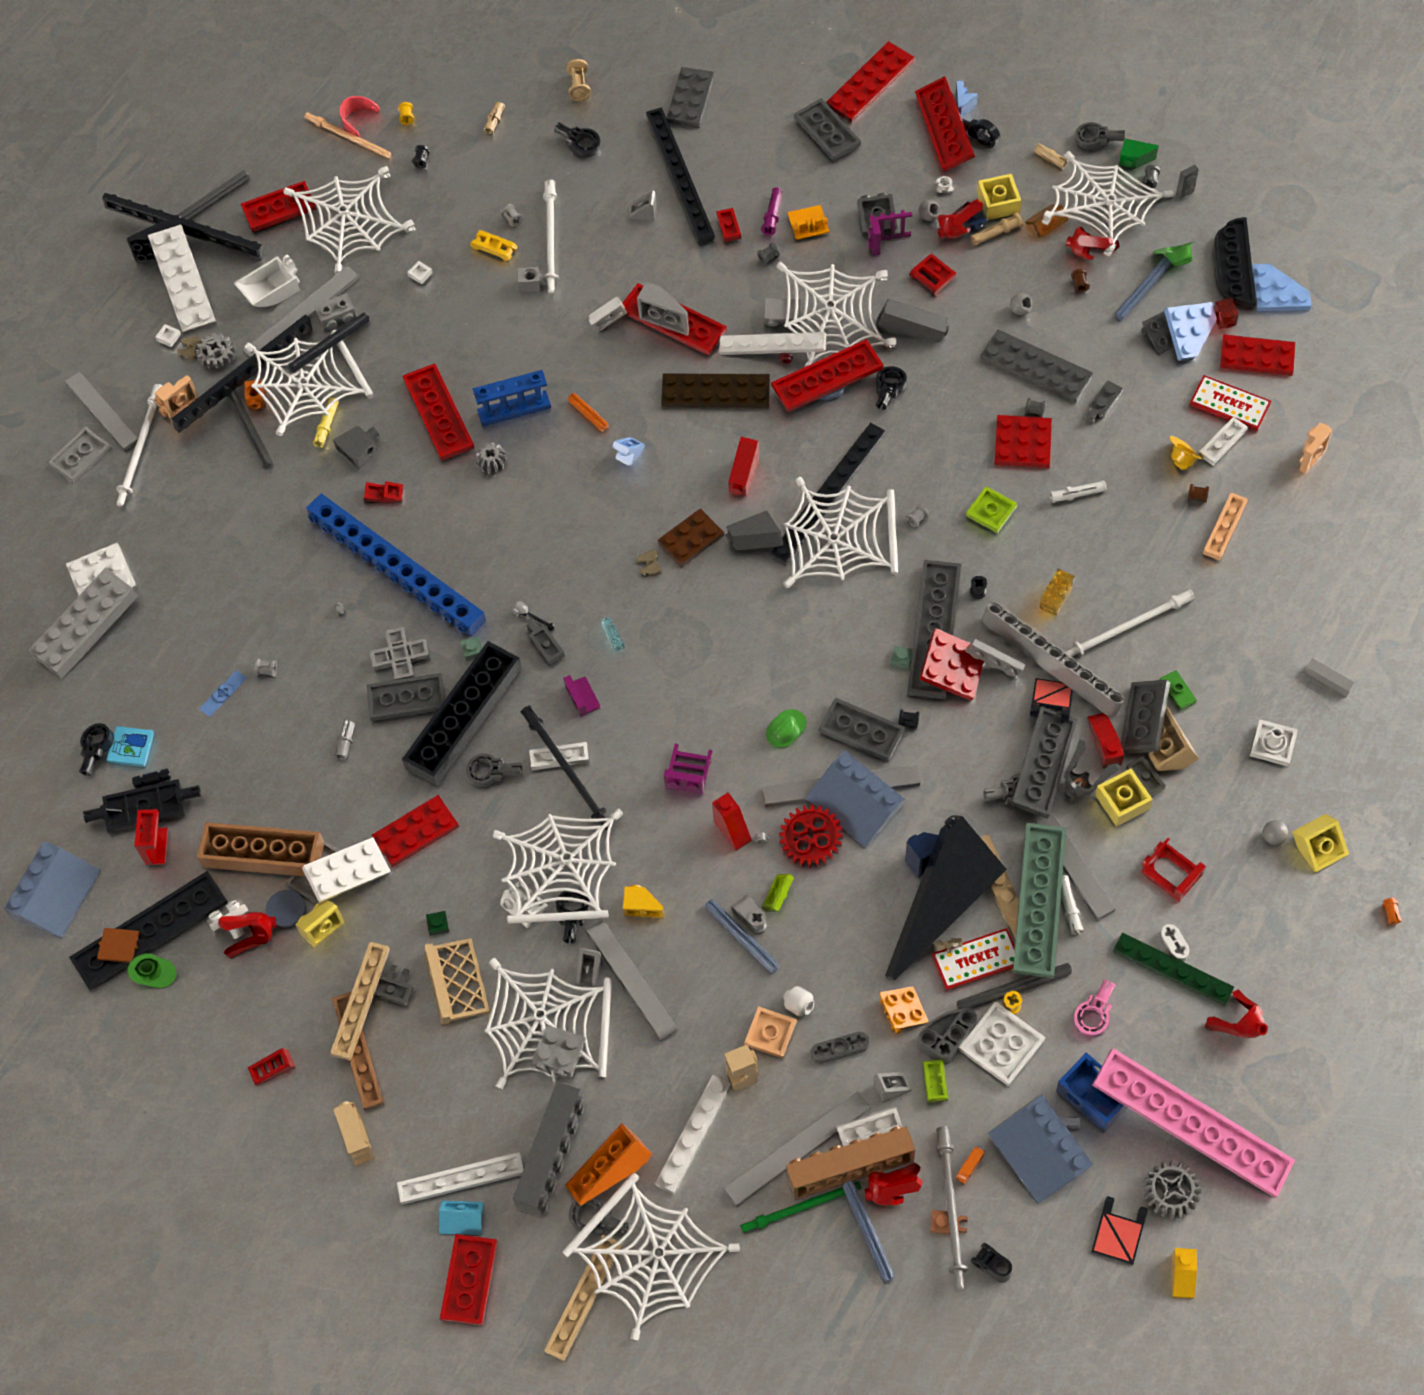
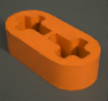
M976 1146L955 1179L965 1185L981 1162L986 1151Z

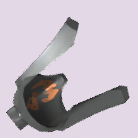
M1082 739L1078 741L1075 753L1064 774L1066 779L1065 787L1067 789L1064 795L1072 801L1076 797H1081L1085 794L1090 795L1097 789L1098 785L1121 769L1119 764L1109 765L1093 785L1089 783L1088 777L1090 774L1087 771L1082 774H1075L1072 770L1076 767L1078 760L1086 750V740Z

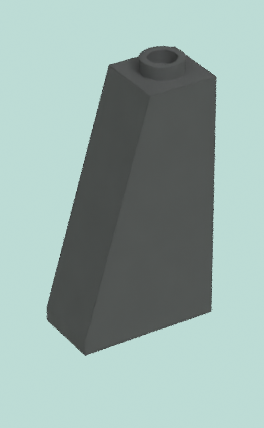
M887 299L876 321L879 333L940 342L943 336L947 335L949 330L947 325L948 318L891 299Z

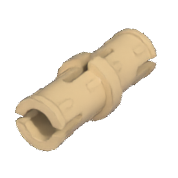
M495 102L492 112L487 116L488 121L483 128L485 133L489 135L494 133L505 107L503 103Z
M1038 143L1034 149L1035 154L1061 169H1064L1068 163L1067 158L1056 153L1054 149H1048L1041 143Z

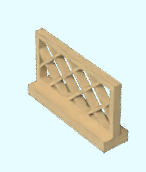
M472 938L433 946V943L424 945V955L441 1026L450 1024V1021L490 1013ZM460 946H469L470 951L467 956L457 952ZM447 950L451 954L447 960L439 957L438 951ZM454 955L463 960L459 967L449 963ZM466 962L474 966L471 975L461 970ZM446 966L456 971L451 979L443 975V970ZM458 973L468 978L463 986L454 981ZM470 980L479 986L475 993L466 988ZM451 984L460 989L456 997L447 992ZM463 991L472 996L468 1004L458 999ZM476 998L483 1002L484 1008L476 1010L470 1005ZM455 1002L464 1007L462 1013L453 1015L452 1007Z

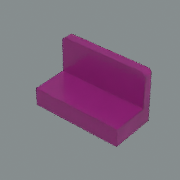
M570 675L563 678L565 688L580 717L600 709V703L585 676L575 681L572 680Z

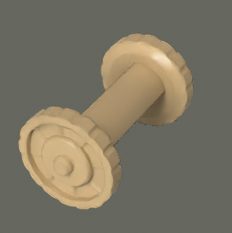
M573 59L566 64V71L569 75H572L573 86L569 89V97L575 101H584L591 95V89L588 85H585L584 74L588 71V64L582 59Z

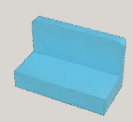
M442 1201L439 1208L440 1234L481 1235L484 1202Z

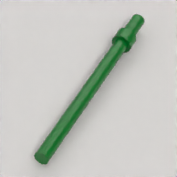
M859 1181L854 1182L857 1190L862 1189ZM843 1187L774 1213L765 1216L764 1214L755 1217V1220L741 1224L740 1227L743 1233L758 1227L762 1229L767 1227L769 1223L846 1194Z

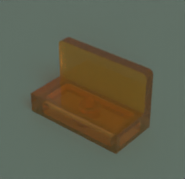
M1055 204L1046 207L1025 221L1026 225H1033L1038 237H1043L1068 221V217L1053 216L1048 225L1042 223L1045 212L1047 210L1051 211ZM1058 204L1054 212L1063 210L1062 204Z

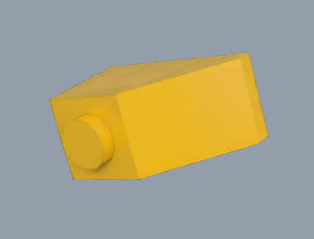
M640 885L625 886L624 916L664 918L663 906L645 887Z
M1175 1248L1172 1253V1297L1194 1299L1197 1278V1249Z

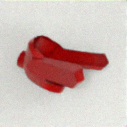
M976 199L971 203L966 202L953 214L938 215L937 220L940 229L937 232L941 239L945 237L954 239L971 231L970 226L964 228L962 224L982 210L983 202Z
M1080 226L1075 229L1072 237L1068 236L1065 246L1070 247L1076 256L1093 260L1095 256L1089 254L1090 248L1106 250L1112 246L1113 241L1110 237L1091 236ZM1118 240L1115 241L1114 251L1120 247Z
M262 912L222 916L218 920V925L224 930L229 931L249 926L253 936L227 947L224 954L229 958L270 942L272 928H277L275 916L269 917Z
M1239 989L1232 992L1233 997L1249 1010L1238 1023L1231 1024L1213 1016L1208 1017L1205 1028L1211 1031L1224 1032L1243 1038H1257L1260 1035H1265L1268 1031V1026L1264 1022L1263 1012L1260 1007L1248 999Z
M913 1162L889 1173L871 1172L868 1176L869 1188L864 1189L866 1201H873L877 1205L882 1206L902 1204L904 1196L900 1195L919 1192L923 1181L916 1175L921 1167Z

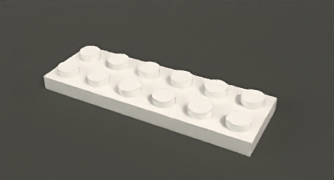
M182 225L148 235L183 334L217 323Z

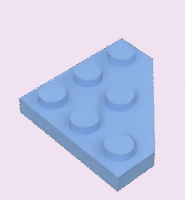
M1252 264L1257 312L1311 309L1310 292L1271 264Z
M1212 302L1166 308L1164 313L1178 361L1194 359L1200 352L1217 320Z

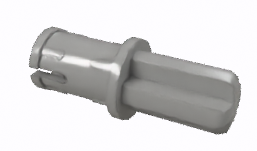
M344 721L341 735L337 738L339 741L335 753L337 758L347 759L349 746L353 742L351 738L355 727L352 721Z

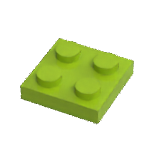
M985 486L966 512V517L998 534L1017 508V503Z

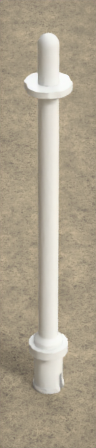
M549 179V185L548 180L544 182L545 193L543 194V199L547 202V274L543 276V281L548 283V292L552 294L555 291L554 284L559 280V276L554 273V201L557 199V194L555 193V181Z
M154 384L151 396L148 397L147 403L149 408L124 482L116 488V491L119 493L116 504L119 507L123 506L126 496H130L133 492L130 484L155 410L159 407L155 403L154 398H156L155 392L162 386L160 384Z
M1187 589V591L1178 595H1172L1168 602L1082 644L1075 641L1073 643L1074 648L1066 651V653L1071 657L1078 655L1082 658L1084 657L1085 650L1171 608L1180 609L1182 605L1195 600V596H1192L1194 593L1191 589Z

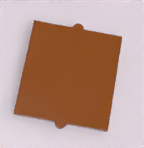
M104 928L102 940L99 942L100 948L97 959L130 963L133 960L135 950L138 948L136 944L139 931Z

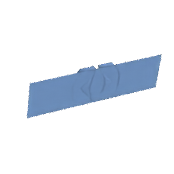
M236 670L218 687V690L216 689L213 695L200 707V710L211 717L247 677Z

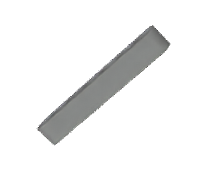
M601 920L588 928L586 934L597 951L601 952V957L655 1036L662 1040L675 1032L677 1027L605 921Z

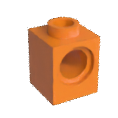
M255 380L244 381L245 401L248 409L266 407V401L251 387ZM258 388L266 397V390Z

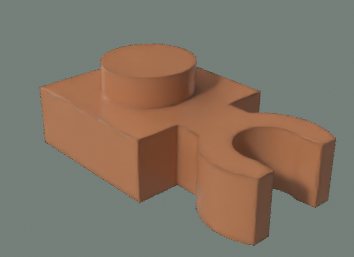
M932 1210L930 1233L950 1235L948 1211ZM959 1216L957 1218L958 1232L965 1234L967 1233V1228H962L959 1223L968 1222V1217Z

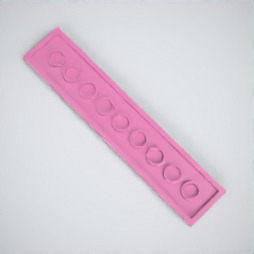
M1114 1048L1110 1050L1092 1084L1098 1090L1274 1198L1278 1196L1295 1162L1290 1156Z

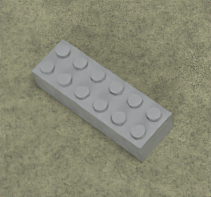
M105 567L29 649L30 653L41 664L63 679L138 597L131 586Z

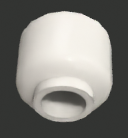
M799 986L787 990L783 997L785 1008L799 1017L808 1015L814 1008L813 995Z

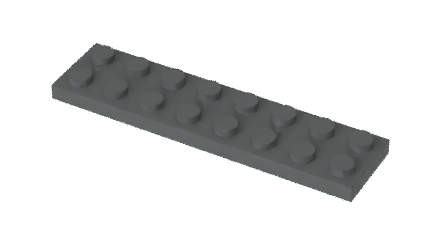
M924 560L907 691L909 696L946 699V690L924 682L919 678L935 628L953 635L961 572L960 563Z

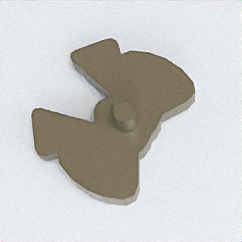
M198 337L183 338L180 342L187 345V349H178L179 356H184L187 360L196 359L197 344L202 343L201 339Z
M648 551L638 556L636 562H646L647 565L639 570L641 575L656 576L661 573V567L656 560L658 556L657 551Z
M951 938V940L944 942L941 940L934 942L935 950L947 949V953H951V948L963 946L962 938Z

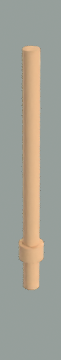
M310 113L305 114L304 118L313 122L315 126L330 130L379 155L390 158L391 152L326 122V119L320 116L316 117Z

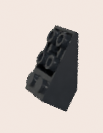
M180 220L161 221L128 237L127 242L135 261L156 260L148 235L181 225Z

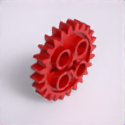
M811 804L808 810L805 805H803V811L796 808L797 814L794 815L790 812L791 819L784 818L786 825L780 826L781 830L784 831L779 833V837L782 838L779 841L780 845L784 846L782 848L783 853L788 852L787 858L793 857L794 864L800 860L801 867L804 866L805 862L808 863L809 868H811L812 863L819 867L820 861L826 865V858L833 860L832 853H839L836 847H842V842L838 841L843 839V834H840L843 829L839 826V819L834 820L836 816L834 813L829 815L828 808L822 812L821 805L817 810L814 809L813 804ZM816 822L824 823L820 828L814 827ZM798 826L804 827L802 832L794 831ZM809 834H813L812 839L809 838ZM821 840L828 841L825 846L818 845ZM801 845H808V848L806 850H799V847Z

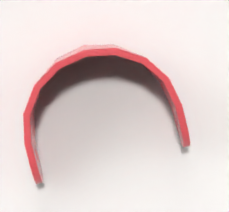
M352 96L342 101L340 116L344 130L359 137V132L346 122L347 117L352 112L361 109L378 113L380 108L368 98Z

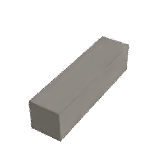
M1313 658L1304 672L1346 697L1355 682Z

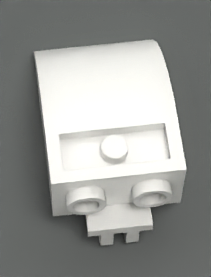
M288 255L283 257V261L278 256L234 283L248 301L257 307L276 305L300 291L298 285L300 281L294 274L298 272V269Z

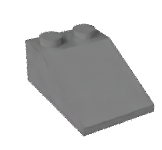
M646 282L637 297L639 319L688 336L687 311L663 287Z

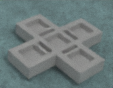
M404 627L386 630L388 647L370 651L374 671L392 667L395 680L414 677L411 662L430 658L426 639L407 642Z

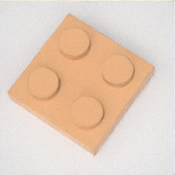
M758 1006L744 1045L747 1044L750 1048L783 1059L797 1019Z

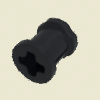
M418 145L415 147L416 154L412 159V163L418 168H425L430 149L427 146Z
M975 576L972 578L970 595L974 599H982L986 596L987 579L985 577Z
M900 709L898 724L901 726H914L915 729H918L920 712H904L903 709Z

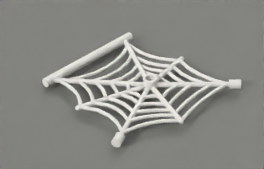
M294 338V342L287 348L274 352L257 351L256 347L252 344H246L245 349L255 353L258 361L257 378L251 387L262 396L276 415L280 423L276 430L277 436L283 435L286 429L285 426L303 417L317 414L328 416V409L341 398L358 393H365L368 399L374 396L343 340L338 342L337 346L362 389H358L350 384L338 371L334 363L332 347L322 353L320 357L315 358L314 360H317L315 364L303 366L313 367L310 372H306L301 368L298 372L290 374V370L281 368L288 366L290 362L276 364L273 361L286 360L295 353L298 358L300 351H308L307 349L299 348L298 344L315 346L318 343L302 342ZM295 345V350L283 358L275 359L265 356L283 353ZM328 351L334 370L351 388H347L337 382L329 373L324 358ZM261 357L266 361V372L261 384H257L261 374ZM321 361L329 378L339 387L331 386L324 380L319 371ZM270 364L274 367L269 382L264 384L268 377ZM276 369L281 372L280 378L276 384H271ZM315 370H317L318 376L326 385H321L313 375ZM284 374L289 377L287 383L279 384ZM312 377L316 384H309V379ZM284 387L290 392L294 399L292 404L279 388ZM288 387H297L298 392L296 396ZM258 388H264L277 403L285 417L283 422L272 404ZM268 388H275L288 402L290 408L287 414ZM324 389L321 392H319L316 396L313 395V393H315L316 391ZM328 390H335L329 393L327 396H325L321 402L317 400V398L324 392ZM340 391L349 392L334 399L326 408L322 406L324 401L333 394ZM299 397H311V399L297 402ZM309 402L316 403V405H308L293 411L295 405ZM317 407L321 409V411L306 413L288 421L291 415L299 411Z
M802 477L795 480L798 487L803 491L795 514L787 523H783L792 562V577L790 576L783 583L786 588H789L795 582V579L813 575H830L840 577V580L844 581V576L849 572L870 565L888 566L891 569V575L898 574L894 490H887L885 498H868L851 490V486L848 485L845 490L839 493L824 495L807 490ZM850 492L861 499L880 502L873 507L864 506L848 499V495ZM845 493L843 499L834 503H820L814 501L810 496L812 494L818 497L829 498ZM806 496L809 501L806 511L797 522L790 525L799 513ZM886 501L890 563L883 558L875 535L878 513ZM842 502L841 508L836 510H821L815 505L834 506ZM846 502L869 510L864 514L853 512L845 507ZM812 506L814 511L800 527H796L804 519ZM845 510L860 517L854 521L844 517L843 513ZM875 510L872 536L880 558L874 556L866 539L868 515ZM839 512L838 517L832 519L823 518L821 513ZM816 514L819 518L816 523L807 530L803 529ZM842 519L851 522L847 527L842 526L840 523ZM863 519V540L869 553L862 551L857 542L856 530L858 523ZM836 520H837V522L834 523V524H826V522H825V521L832 522V521H836ZM821 521L823 525L822 530L818 533L811 531ZM835 526L834 532H831L829 527ZM853 527L854 543L857 548L853 547L849 540L848 531ZM788 528L794 530L798 545L800 570L796 573L794 552ZM826 530L829 536L823 535L822 533ZM797 531L804 533L809 547L810 560L804 566ZM845 533L847 543H844L839 540V538ZM808 534L814 536L817 543V553L814 556ZM818 537L828 540L822 549H820ZM839 544L844 548L838 549L837 546ZM848 549L852 550L851 552H847L839 556L838 552ZM823 552L835 553V558L820 557ZM854 553L863 555L849 559L841 564L840 559ZM870 558L877 561L854 566L844 573L842 570L843 566L858 559ZM816 559H824L837 562V565L811 564ZM814 567L837 568L839 574L813 572L800 575L806 569Z
M617 809L611 814V818L600 819L566 818L548 814L547 818L539 825L520 834L506 836L505 833L495 830L493 838L502 841L503 839L507 840L513 855L512 867L508 875L502 878V882H507L511 886L517 899V913L507 917L508 924L609 918L608 910H600L598 890L605 872L610 866H616V863L612 862L609 853V836L613 821H617L623 815V812ZM553 819L575 822H606L602 826L584 827L555 824ZM547 821L550 822L541 832L524 841L514 839L537 830ZM608 826L605 841L608 861H602L599 853V841L602 831ZM550 827H552V830L536 843L532 845L527 843L536 839L537 837L545 833ZM556 827L598 830L591 836H573L559 833ZM554 832L555 837L549 844L543 848L536 847ZM597 836L596 854L598 860H593L590 842ZM561 837L587 840L582 844H569L562 842ZM557 840L558 848L552 852L547 851L546 849ZM512 843L520 845L524 858L521 869L514 875L511 874L515 869L516 853ZM586 845H587L589 860H587V859H582V855H581V854H582V849H583ZM564 846L578 848L571 853L566 851ZM526 847L531 850L532 862L530 869L522 872L527 861L524 849ZM561 849L562 854H556ZM534 850L542 854L541 865L534 868ZM545 854L549 856V861L546 865H544ZM552 857L560 860L552 862ZM574 863H579L577 866V870L573 866ZM582 863L587 864L580 877L579 870ZM590 864H594L596 866L591 871L586 887L583 882L585 872ZM559 865V867L556 870L552 868L554 866ZM600 865H605L606 867L596 884L594 900L589 892L590 882L597 868ZM563 868H566V869H569V868H570L573 873H570V872H560V871H561ZM550 869L553 873L547 879L542 870ZM538 871L544 880L540 888L532 873ZM526 875L530 876L537 890L531 897L528 887L521 878ZM556 875H570L576 877L577 881L572 879H553ZM516 878L521 882L527 894L528 901L522 908L517 889L510 882V880ZM557 882H571L581 885L584 892L570 888L543 890L547 885ZM557 891L576 892L588 897L590 900L588 902L571 897H557L531 904L537 896ZM558 900L584 903L594 907L596 910L521 915L525 910L536 905Z
M495 958L490 960L489 964L495 971L498 970L495 1000L487 1028L484 1032L488 1033L495 1042L501 1055L504 1071L503 1077L499 1078L495 1087L502 1090L507 1083L506 1079L509 1075L526 1070L542 1072L551 1077L553 1082L556 1083L559 1076L555 1075L554 1071H551V1073L544 1072L535 1067L511 1070L515 1063L533 1059V1056L518 1058L522 1052L536 1051V1048H525L528 1041L541 1042L540 1038H531L532 1034L543 1036L546 1029L545 1023L557 1028L558 1015L561 1009L565 1007L567 1008L563 1014L562 1030L566 1031V1015L571 1005L580 1001L572 1020V1033L575 1034L579 1009L585 999L592 996L583 1021V1037L586 1038L588 1013L594 999L601 991H603L599 1062L597 1065L593 1061L586 1039L584 1045L587 1055L582 1051L580 1057H583L589 1064L576 1065V1068H595L598 1071V1078L605 1079L612 979L604 978V986L582 988L568 984L554 975L553 968L548 973L521 974L501 968L502 965ZM506 973L520 977L548 976V980L545 983L525 984L512 980ZM502 975L506 979L502 1010L497 1026L490 1028L498 1002ZM552 978L572 989L590 992L581 996L567 994L551 984ZM510 984L516 991V999L508 1023L500 1025L505 1012ZM517 985L523 987L546 986L545 991L522 992ZM551 988L561 995L574 999L570 1001L557 999L549 994V990ZM544 994L542 1001L538 1002L530 1001L526 996ZM520 995L524 1000L523 1011L519 1020L512 1022ZM549 997L552 1000L563 1004L555 1005L547 1002V998ZM528 1004L534 1011V1016L524 1018ZM540 1004H541V1007H540V1008H536V1007H535V1005H540ZM546 1005L554 1007L552 1009L545 1011ZM556 1012L554 1024H552L547 1019V1015ZM535 1020L532 1027L527 1023L529 1021ZM523 1023L527 1026L529 1030L527 1036L525 1037L515 1025ZM538 1024L541 1025L542 1032L535 1031ZM512 1027L519 1033L523 1040L521 1046L518 1045L515 1038L506 1028ZM502 1029L516 1046L518 1051L515 1056L508 1041L499 1030ZM495 1031L509 1050L512 1061L508 1068L506 1067L503 1050L491 1032Z
M633 1173L567 1245L562 1253L567 1258L572 1253H578L590 1265L597 1281L598 1289L595 1290L596 1294L603 1292L614 1295L627 1305L636 1322L635 1328H632L630 1339L638 1341L641 1332L639 1330L640 1325L652 1316L671 1308H689L698 1288L715 1263L726 1251H729V1253L740 1252L739 1243L725 1246L705 1235L686 1214L687 1208H684L682 1212L659 1207L649 1201L636 1188L635 1183L640 1177ZM632 1188L633 1195L630 1205L619 1225L608 1236L586 1248H577L629 1189ZM640 1197L657 1210L679 1215L676 1221L664 1220L652 1215L644 1209ZM636 1199L638 1208L635 1220L628 1232L607 1249H593L610 1239L622 1227ZM641 1212L644 1223L640 1234L633 1243L624 1249H614L631 1234ZM647 1215L659 1222L673 1224L671 1230L659 1228L649 1222ZM685 1217L691 1227L702 1237L719 1247H708L696 1241L681 1225L682 1219ZM679 1226L684 1235L694 1244L702 1248H690L676 1233L677 1227ZM645 1228H647L648 1235L642 1246L638 1250H629L636 1245L643 1236ZM652 1228L668 1233L666 1238L659 1236L653 1232ZM673 1234L686 1249H676L669 1240ZM651 1238L654 1246L653 1251L643 1250ZM656 1238L663 1240L661 1246H658ZM668 1244L672 1250H665L664 1248ZM660 1250L662 1252V1256H656L655 1251ZM721 1251L703 1273L687 1301L684 1294L695 1274L713 1252ZM708 1252L690 1275L683 1290H681L678 1282L689 1261L696 1253ZM583 1253L596 1254L600 1259L608 1278L606 1284L601 1286L598 1272L593 1263ZM691 1253L675 1279L672 1271L676 1262L683 1254ZM600 1254L611 1255L619 1276L611 1279L607 1264ZM614 1254H622L629 1268L627 1271L622 1273L620 1264ZM678 1254L669 1268L664 1256ZM627 1255H637L638 1264L632 1267ZM641 1255H651L641 1261ZM654 1259L652 1269L645 1265ZM659 1261L662 1263L664 1268L657 1269ZM640 1267L646 1269L650 1273V1276L648 1277L644 1272L638 1269ZM632 1272L642 1275L648 1282L646 1290L638 1281L628 1275ZM659 1272H666L670 1280L653 1281L655 1274ZM624 1278L636 1284L644 1294L643 1301H640L633 1289L616 1282ZM660 1283H670L675 1287V1289L650 1292L652 1285ZM613 1285L629 1291L636 1298L640 1306L638 1318L634 1309L624 1297L606 1289ZM678 1292L679 1296H668L647 1303L650 1296ZM667 1300L683 1301V1303L662 1307L643 1318L645 1308Z

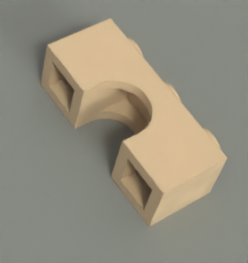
M746 1044L724 1054L727 1065L725 1067L726 1075L734 1092L757 1083L756 1076L759 1075L757 1070L758 1059L754 1050H750Z

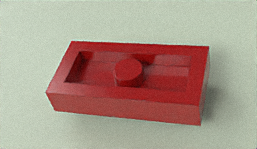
M729 208L716 211L724 242L741 239V232L734 209Z

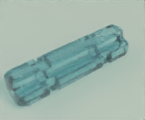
M610 617L602 619V625L615 650L620 651L624 649V642L620 638L615 625H613L612 619Z

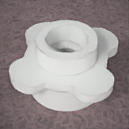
M947 176L937 179V192H952L954 190L952 186L953 180Z

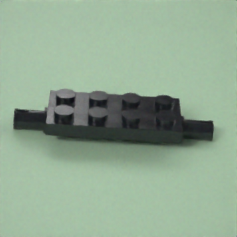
M179 779L123 791L102 796L103 804L100 808L83 811L85 823L103 819L106 823L108 834L136 828L138 810L157 809L159 811L158 822L184 817L185 809L183 802L187 799L201 797V790L199 785L182 789Z

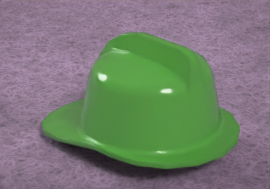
M1194 242L1154 250L1153 253H1163L1171 261L1172 265L1181 266L1193 260L1191 245Z
M784 710L767 727L766 737L768 742L778 748L789 746L805 730L807 725L806 717L798 710Z
M144 953L135 957L128 965L127 972L129 978L139 984L154 988H164L171 985L176 978L175 966L170 961L150 953Z

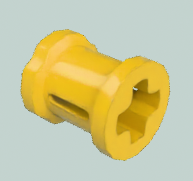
M402 102L398 106V111L400 112L399 122L403 125H409L414 121V116L412 115L413 105L411 103Z
M1011 991L1005 994L1003 1007L1016 1015L1021 1009L1022 998L1018 992Z

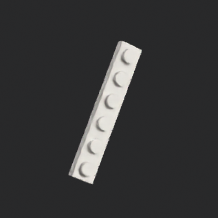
M826 333L720 336L719 353L721 355L825 352Z
M712 1075L655 1183L657 1187L673 1195L676 1193L729 1092L731 1083Z
M518 1152L397 1182L400 1202L403 1205L520 1176L524 1170L521 1154Z

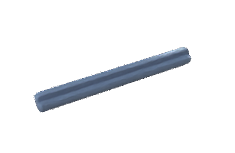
M1164 257L1115 312L1117 319L1123 320L1170 267L1171 261L1167 257Z
M710 899L706 903V909L770 973L778 970L779 964L714 899Z
M848 1181L843 1184L844 1192L884 1282H889L894 1279V1273L853 1181Z

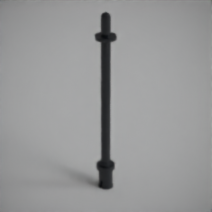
M530 705L524 707L520 713L528 722V727L539 734L593 812L591 819L606 818L604 814L607 810L604 807L599 808L542 727L543 720L538 718Z

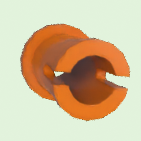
M1395 898L1383 900L1384 904H1382V907L1386 910L1389 925L1402 922L1397 907L1398 901Z

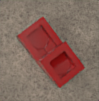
M385 481L384 485L366 482L363 501L375 503L401 502L403 484Z

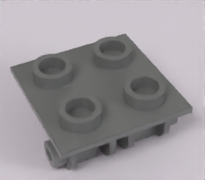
M1164 311L1142 322L1143 328L1141 331L1143 335L1147 334L1157 354L1174 346Z

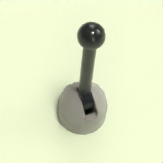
M518 601L514 606L512 614L515 616L524 617L527 615L547 626L549 630L555 629L554 623H548L529 613L525 603Z

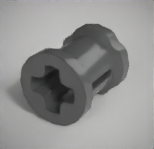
M1148 165L1145 168L1146 175L1142 183L1155 188L1158 184L1157 176L1160 174V168L1155 165Z
M771 243L766 249L757 251V256L760 262L766 265L772 258H778L780 253L776 245Z
M1028 398L1024 414L1033 413L1043 417L1046 401L1037 402Z

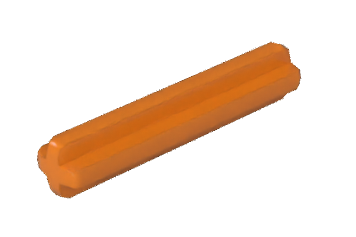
M576 393L568 396V401L600 431L604 432L608 429V423Z

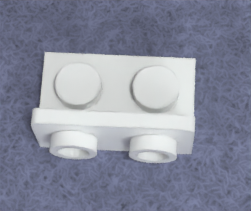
M519 881L514 886L520 896V906L522 908L528 899L526 891ZM510 887L503 892L500 905L511 915H515L517 913V899L513 889ZM528 888L531 897L534 892ZM537 896V898L531 904L541 901L542 899ZM546 903L536 905L525 910L521 915L542 914L547 910L548 905ZM530 922V923H522V924H523L526 928H529V927L531 926L532 922Z

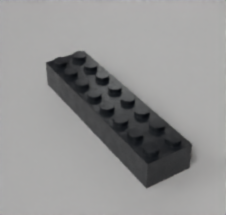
M487 641L402 758L405 769L437 787L522 669L520 658Z

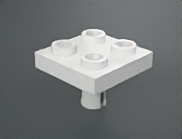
M1259 719L1250 756L1289 766L1298 729Z
M234 899L226 904L227 908L224 910H216L208 915L209 919L206 921L213 932L220 928L218 920L222 916H237L248 911L241 899L239 901ZM242 928L229 930L234 939L245 933Z

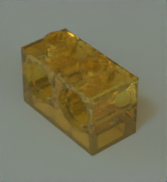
M1057 569L1041 597L1039 608L1057 616L1073 588L1075 576Z

